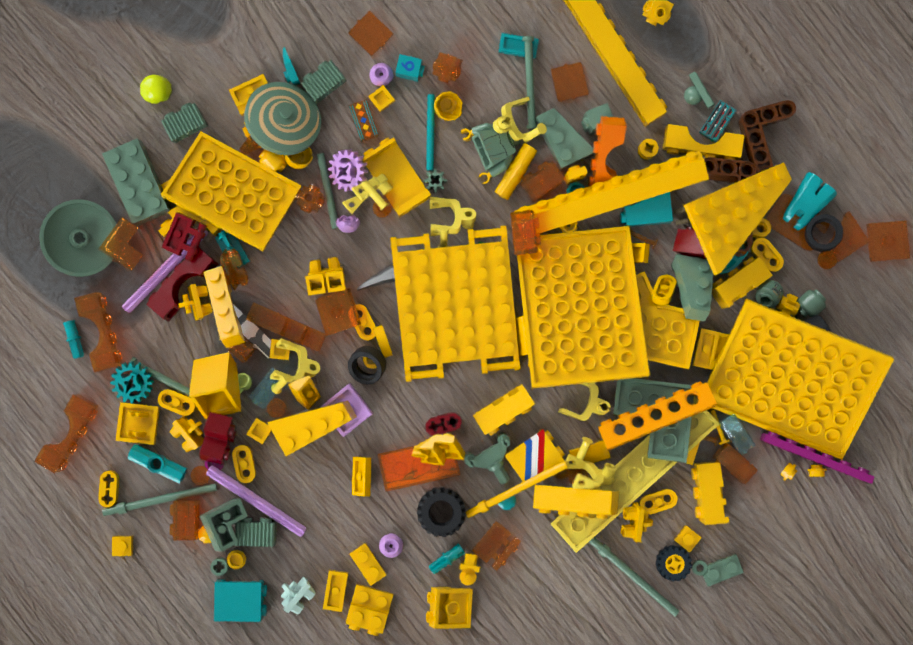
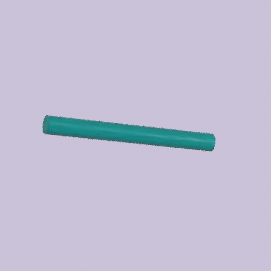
M434 94L427 95L426 171H434Z

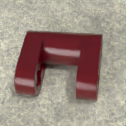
M455 412L432 417L426 422L425 430L432 436L455 431L461 426V417ZM445 418L444 425L447 429H443V425L437 427V431H434L432 428H429V426H431L432 421H434L435 424L442 423L441 419ZM451 418L456 419V423L454 425L450 424Z

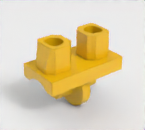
M192 284L190 287H187L190 301L188 294L182 295L183 303L178 304L179 308L185 307L186 314L192 313V306L195 321L201 320L204 316L213 313L211 304L201 305L199 299L208 296L207 286Z
M182 416L172 423L174 426L170 433L176 439L181 435L186 441L181 445L186 452L202 446L204 438L201 436L203 432L199 428L203 424L201 421L195 424L192 419L188 420L185 416Z
M633 502L632 506L623 508V518L630 520V524L621 526L623 537L632 538L635 542H641L642 532H646L647 527L653 526V520L648 518L649 513L645 512V509L640 507L638 502Z
M465 554L464 564L459 565V569L462 570L460 581L464 585H472L476 581L475 572L479 573L480 567L476 566L478 555Z

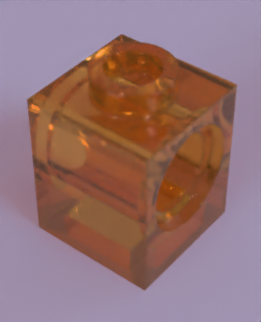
M245 337V343L232 346L227 350L242 363H246L258 349Z

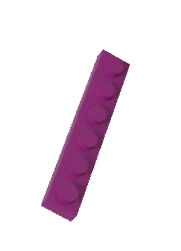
M770 431L768 434H761L760 441L866 483H873L875 477L869 475L870 471L861 467H858V470L851 467V463L840 460V463L833 460L834 456L822 453L821 456L815 453L816 449L808 446L801 448L797 446L798 442L788 438L786 441L779 439L780 435Z

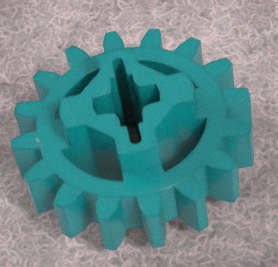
M131 361L129 365L126 362L121 365L122 368L118 366L115 369L117 373L111 375L115 380L110 382L111 385H115L112 392H118L116 397L122 396L123 402L130 399L131 404L135 400L141 402L143 398L146 399L149 396L148 392L153 390L149 385L154 383V380H149L152 373H146L148 367L142 369L141 363L139 362L135 366L134 361ZM125 371H132L130 374H123ZM133 378V384H135V385H133V386L131 387V381H130V379ZM135 390L138 392L141 391L138 394H132Z

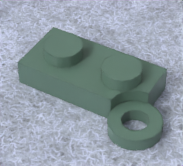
M736 554L710 564H706L702 560H696L692 564V571L698 576L703 575L708 587L744 573ZM697 565H703V570L697 571Z

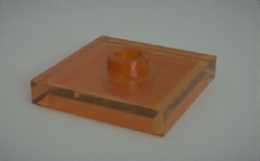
M906 220L866 224L870 262L910 258Z
M350 288L315 299L326 336L361 325Z

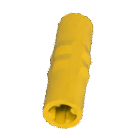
M523 143L516 157L510 163L509 168L505 171L494 193L508 200L538 151L530 145Z

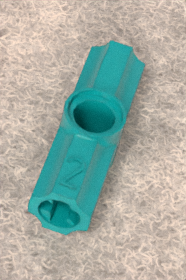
M138 444L133 445L127 458L147 468L149 471L158 473L179 484L184 479L188 469L167 459L164 455L156 454ZM156 458L161 461L160 469H157L153 464Z

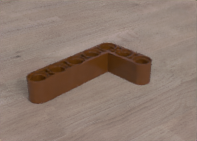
M790 100L748 110L739 118L738 124L741 135H744L749 162L756 166V174L774 167L762 127L782 122L792 117L796 112V105ZM782 106L788 108V115L782 112ZM764 111L770 113V120L764 118ZM746 116L752 118V125L745 122ZM750 135L757 136L758 142L753 143L750 140ZM755 154H762L763 161H758Z
M712 157L704 159L705 165L709 166L712 170L710 172L707 171L708 180L736 183L756 174V166L749 161ZM723 167L728 168L731 173H725ZM742 169L747 170L749 175H744ZM753 231L743 243L745 249L739 248L735 256H744L750 250Z

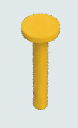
M715 410L710 411L711 415L719 423L716 427L722 441L719 445L729 442L730 439L726 440Z

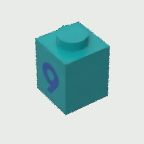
M400 54L395 72L396 77L418 82L419 77H423L425 66L422 65V59Z

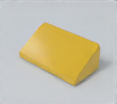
M524 316L515 318L519 356L528 355Z
M309 376L288 384L298 403L307 410L321 397Z
M600 440L591 443L583 460L595 463L611 458L604 441ZM580 447L568 450L569 454L576 457Z

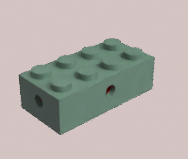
M137 138L102 153L133 225L140 226L167 214L171 210L168 200L161 196L163 191L161 183L142 141Z

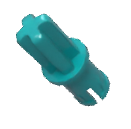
M75 320L64 322L63 325L68 338L66 342H69L73 358L83 357L84 352L80 341L82 337L78 334Z
M458 543L446 553L443 552V556L431 563L429 569L433 574H436L450 564L451 566L452 562L465 554L464 550Z

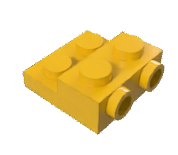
M356 584L345 624L349 625L348 628L360 631V628L367 629V633L370 635L378 636L379 633L383 634L393 593Z
M431 587V592L427 594L430 611L426 613V621L429 623V626L434 629L471 628L473 589Z

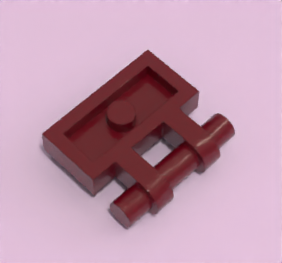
M176 212L162 248L178 256H181L183 250L187 251L185 259L192 261L194 256L198 254V246L201 239H204L206 235L207 225L200 223L198 229H195L193 226L196 220ZM190 234L194 235L191 245L187 244Z

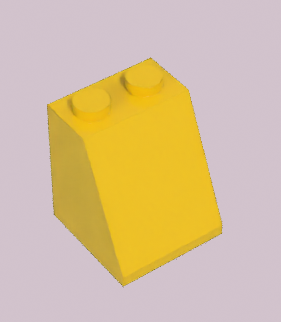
M230 352L193 361L189 396L205 419L208 418L210 412L221 415L241 412L237 363Z

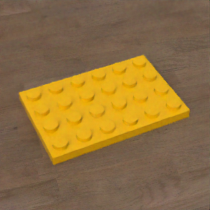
M200 131L162 191L161 196L264 252L302 186Z

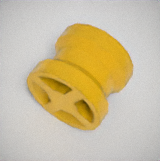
M649 138L643 140L638 147V155L645 160L652 159L658 152V143Z

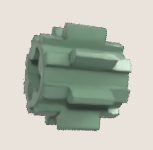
M434 169L432 174L426 172L428 179L426 178L423 182L429 184L427 189L431 190L432 188L435 193H437L439 188L444 190L442 184L447 182V179L442 178L444 172L437 173L436 169ZM431 178H439V184L434 183L432 185Z

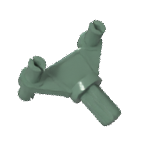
M500 432V435L499 433L497 434L498 442L477 455L467 452L468 454H465L464 462L471 468L480 467L488 469L490 472L493 471L499 483L504 484L510 480L508 473L503 467V459L507 447L510 445V439L507 434Z

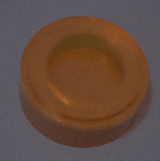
M197 466L191 471L193 483L204 485L210 480V477L206 475L208 469L205 466Z

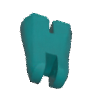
M806 173L783 215V220L789 222L795 214L800 217L793 226L797 231L804 228L812 218L837 196L836 190L827 183L820 186L823 180L814 173Z

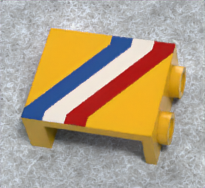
M541 428L538 430L539 432L512 451L510 450L505 453V457L523 482L565 461L563 459V456H565L564 452L559 446L555 447L551 442L554 438L548 430L544 431Z

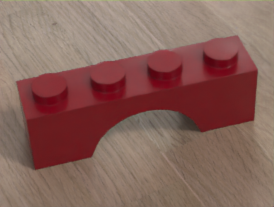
M199 247L198 254L194 256L193 260L184 259L182 263H179L174 268L172 275L162 282L160 289L149 297V301L146 304L157 315L168 322L181 309L178 305V294L182 284L192 277L199 276L205 278L204 271L214 269L219 264Z

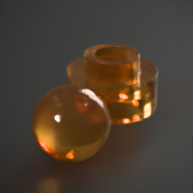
M565 469L555 474V477L558 479L568 477L569 482L573 485L578 473L588 477V473L584 469Z

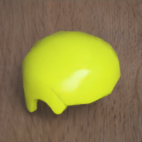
M149 75L140 84L141 96L145 101L152 104L167 101L172 92L168 79L160 75Z

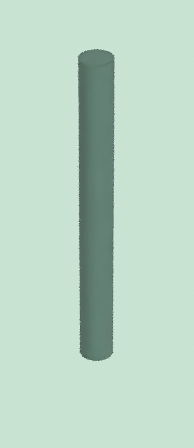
M320 153L317 154L329 217L332 229L338 228L336 225L337 213L325 155Z

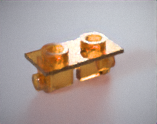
M235 248L228 251L224 249L220 256V263L223 268L225 267L228 283L232 284L234 290L237 289L239 284L241 286L249 284V277L245 268L237 269V266L243 264L239 252Z

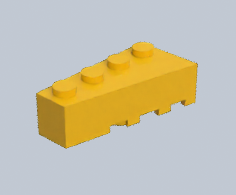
M347 400L275 419L267 423L285 456H288L355 419L357 416Z
M535 485L533 508L539 509V513L550 514L551 510H557L559 515H570V512H577V516L589 517V513L596 514V518L608 519V515H618L619 491Z

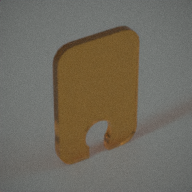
M789 194L780 196L766 218L771 224V229L802 249L812 251L813 249L805 240L806 226L799 231L793 228L800 217L795 214L789 222L783 220L784 212L793 196ZM821 222L816 224L815 227L825 234L829 228V223Z

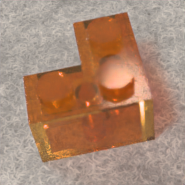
M121 217L98 250L129 272L132 271L143 256L127 244L138 230V227L124 217Z

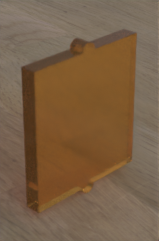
M371 11L361 20H357V24L348 32L371 56L381 47H384V44L393 35Z
M581 62L570 65L564 64L562 67L550 69L558 102L568 99L575 100L577 97L589 95Z

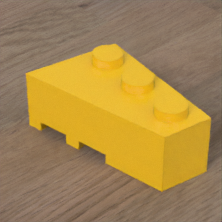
M753 256L743 262L745 266L739 270L736 267L727 273L729 277L724 280L720 278L712 283V296L721 309L732 306L736 300L743 298L752 289H755L773 276L760 256L755 259Z
M520 384L473 414V417L485 435L489 433L491 436L500 430L498 427L505 423L507 426L516 420L515 416L520 413L524 415L532 410L531 407L535 403L524 386Z
M720 462L694 463V468H691V475L696 484V487H693L694 499H697V506L695 507L696 518H699V521L705 525L729 523V517H725L724 505L727 504L726 499H723L722 487H724Z

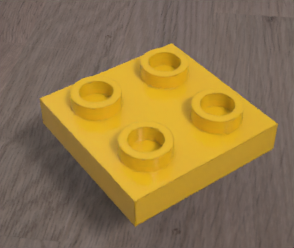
M120 402L115 441L155 445L160 406Z

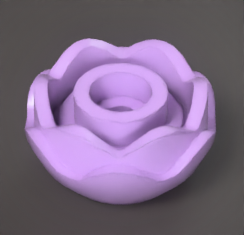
M377 63L371 68L369 76L374 85L387 86L393 79V72L389 65Z
M342 215L340 218H337L336 225L340 231L350 233L357 230L360 220L355 215L349 217Z
M390 533L381 538L379 549L384 556L394 558L402 552L403 541L396 534Z

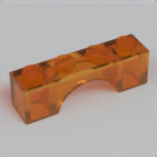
M94 292L74 298L79 317L92 320L99 330L98 345L89 353L93 371L103 372L118 366L121 367L122 356L120 351L116 349L115 343H117V338L110 327L112 319L110 314L106 312L105 306H107L105 296L102 293Z
M73 394L64 409L70 423L68 435L58 444L43 445L34 462L53 473L63 471L68 465L69 461L67 459L69 455L73 454L78 447L77 441L87 432L88 427L86 426L88 422L95 418L98 412L96 410L98 405L80 394Z

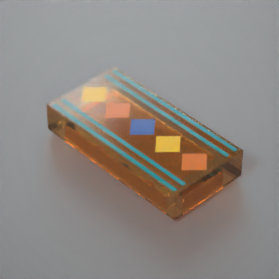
M367 100L348 105L360 141L364 142L378 137L379 135Z

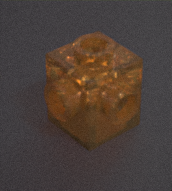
M439 52L438 58L433 63L432 74L438 76L437 80L445 83L449 81L456 82V79L461 74L462 69L460 67L463 59Z
M309 184V187L303 186L302 190L300 189L297 192L295 200H297V204L301 207L300 210L311 214L312 211L317 213L318 209L322 208L325 198H323L324 195L320 192V188ZM307 195H312L311 201H306Z

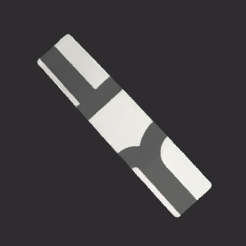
M233 304L243 335L269 358L271 340Z

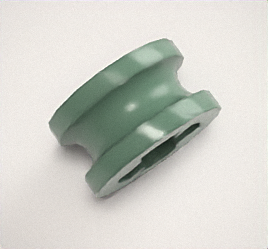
M219 557L211 563L210 569L214 575L221 576L228 571L229 565L225 558ZM219 562H222L221 565L224 564L225 566L221 572L217 571L218 568H215V565Z

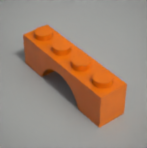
M601 116L600 123H597L596 135H598V140L594 141L593 153L596 154L595 159L591 160L593 174L589 176L588 187L596 182H604L617 176L616 170L610 168L605 161L608 153L613 148L624 144L626 132L624 118Z

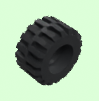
M436 487L427 491L422 496L418 504L417 515L421 527L428 534H433L435 537H446L447 535H453L454 532L461 528L465 521L466 510L464 501L457 492L451 488ZM437 501H446L452 506L453 515L445 523L434 521L430 515V508Z

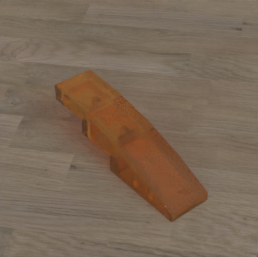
M254 302L246 320L318 352L327 336L323 332Z

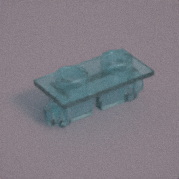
M273 367L249 396L252 402L257 406L259 405L262 409L265 408L275 395L271 390V386L279 381L270 379V375L275 371Z
M735 414L719 421L721 429H724L737 448L738 453L744 455L749 449L756 446Z

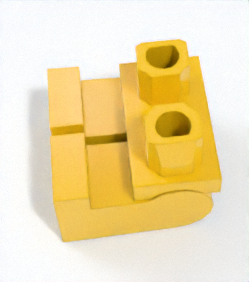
M338 257L328 258L329 268L322 269L320 259L310 261V271L305 276L308 295L326 293L327 289L328 293L346 290L344 269L340 265Z

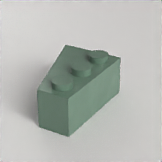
M554 108L536 116L537 125L543 123L547 128L546 133L542 134L559 171L594 156L593 148Z
M676 254L671 267L676 276V285L679 287L685 318L705 322L711 308L712 269L707 259Z

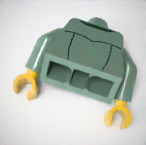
M484 123L473 127L472 130L462 129L461 134L469 133L468 137L462 140L465 142L473 140L485 170H489L488 173H481L479 175V178L482 175H487V181L482 183L487 184L491 177H496L507 169L512 161V155L516 153L515 146L519 145L521 141H514L509 132L499 134L494 130L493 124Z

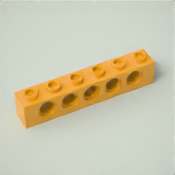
M697 382L691 385L692 389L685 392L683 389L672 393L673 397L668 399L661 397L655 400V404L649 407L645 404L636 408L637 411L632 414L625 412L619 415V419L615 421L609 419L600 423L601 426L598 427L607 451L715 407L717 403L708 383L702 384V382ZM691 395L696 396L698 403L691 405L687 402V398ZM677 403L680 406V410L678 412H671L669 405ZM652 411H660L662 417L659 420L652 419L650 415ZM641 418L644 424L642 427H635L632 423L633 420ZM616 426H624L626 429L623 435L616 434L614 431Z

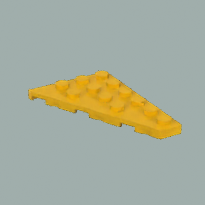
M784 162L683 205L714 275L723 271L792 180Z

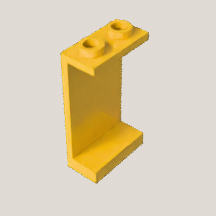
M388 137L379 143L380 146L376 149L370 148L364 152L363 162L367 163L366 167L373 177L384 174L388 179L387 182L393 188L385 196L400 218L430 199L431 194L425 188L397 145L395 138L389 139Z

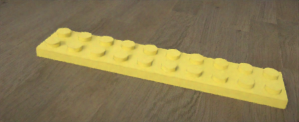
M694 396L693 405H695V404L698 403V400L696 399L695 396ZM707 410L692 416L688 452L719 425L718 421ZM650 434L615 465L617 469L614 473L612 484H602L599 489L619 491L618 515L623 512L624 507H628L677 463L647 458ZM570 512V515H559L550 524L577 553L618 515H608V519L596 518V514L589 513V517L577 516V512Z

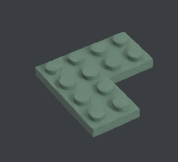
M636 378L617 380L613 415L619 416L625 412L632 414L637 411L636 408L645 404L649 407L655 404V400L661 397L668 399L673 397L672 393L683 389L685 392L692 389L691 385ZM691 395L687 398V402L693 405L694 396ZM671 403L669 410L671 412H678L680 406L677 403ZM658 410L652 411L650 414L654 420H659L662 417L661 412ZM692 416L650 433L647 458L687 463Z

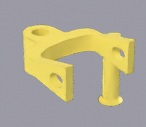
M529 97L503 105L501 108L502 116L493 122V128L497 133L509 132L514 141L523 140L526 143L540 134H545L547 128L543 123H539L535 129L525 134L521 133L517 128L511 109L512 107L525 104L530 100Z
M381 174L378 177H373L369 181H364L352 187V191L357 196L343 201L342 204L353 214L371 196L381 208L380 211H382L389 203H386L376 190L379 189L383 195H386L393 187L387 182L386 176ZM359 189L364 190L361 194L358 192ZM353 203L355 206L350 207L349 204Z
M430 197V209L451 207L455 215V221L452 226L431 224L430 236L440 235V245L438 248L448 247V234H457L461 229V225L465 229L474 227V222L476 221V211L474 209L461 208L457 199Z
M282 338L276 343V348L292 350L297 353L298 368L295 376L275 370L270 375V379L279 381L271 386L273 393L280 394L282 388L288 382L291 383L307 376L312 378L319 373V363L307 358L305 347Z
M596 382L582 383L581 385L587 386L590 390L589 401L583 413L578 415L564 408H560L558 413L580 421H586L592 413L596 415L607 414L610 411L611 405L609 402L598 398L599 389L595 384Z
M583 437V442L577 456L568 454L566 461L569 467L567 469H584L590 474L592 479L578 473L573 488L599 490L602 484L611 485L617 469L616 466L611 463H605L602 470L598 469L594 463L583 460L590 444L593 443L590 438Z

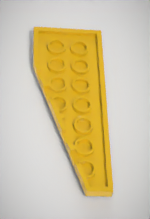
M669 305L640 306L647 360L689 369L700 321L686 319L683 308Z

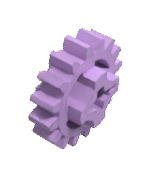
M352 149L338 151V154L333 155L335 160L329 161L332 167L328 168L329 171H332L329 178H334L333 185L339 184V190L344 189L345 192L352 191V187L367 180L364 176L365 173H368V170L364 169L367 163H362L364 157H358L357 151L352 152Z

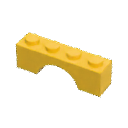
M668 124L665 127L662 150H667L668 154L677 155L679 152L687 154L692 151H700L705 158L739 160L742 156L744 135L725 132L718 142L704 145L696 142L691 137L688 127Z
M222 266L204 271L220 340L226 348L245 343L242 328L231 298L232 289L228 274Z

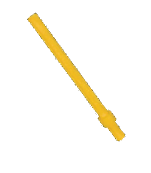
M565 460L487 501L484 499L478 502L477 506L466 511L467 517L470 518L480 512L484 513L490 510V507L569 467L567 461Z

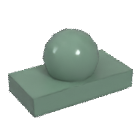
M694 71L689 74V78L694 86H690L685 90L684 99L690 105H696L703 100L707 109H710L714 106V102L698 74Z

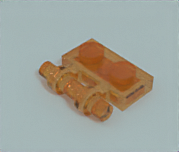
M496 520L472 551L486 563L491 557L496 560L491 567L497 571L506 564V559L511 553H515L521 540L515 536L510 542L507 538L511 532ZM504 544L506 546L505 550L501 555L497 554L496 551Z

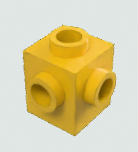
M648 0L643 6L644 12L642 15L647 17L646 22L654 26L657 23L664 25L671 17L670 11L674 4L667 0Z

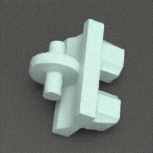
M303 576L298 583L293 581L290 585L286 583L282 585L285 591L281 595L284 598L281 604L287 613L291 611L295 614H300L304 605L299 600L303 596L311 600L316 592L308 579Z

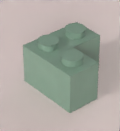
M235 498L200 515L214 550L219 552L239 543L231 525L248 517L241 500Z

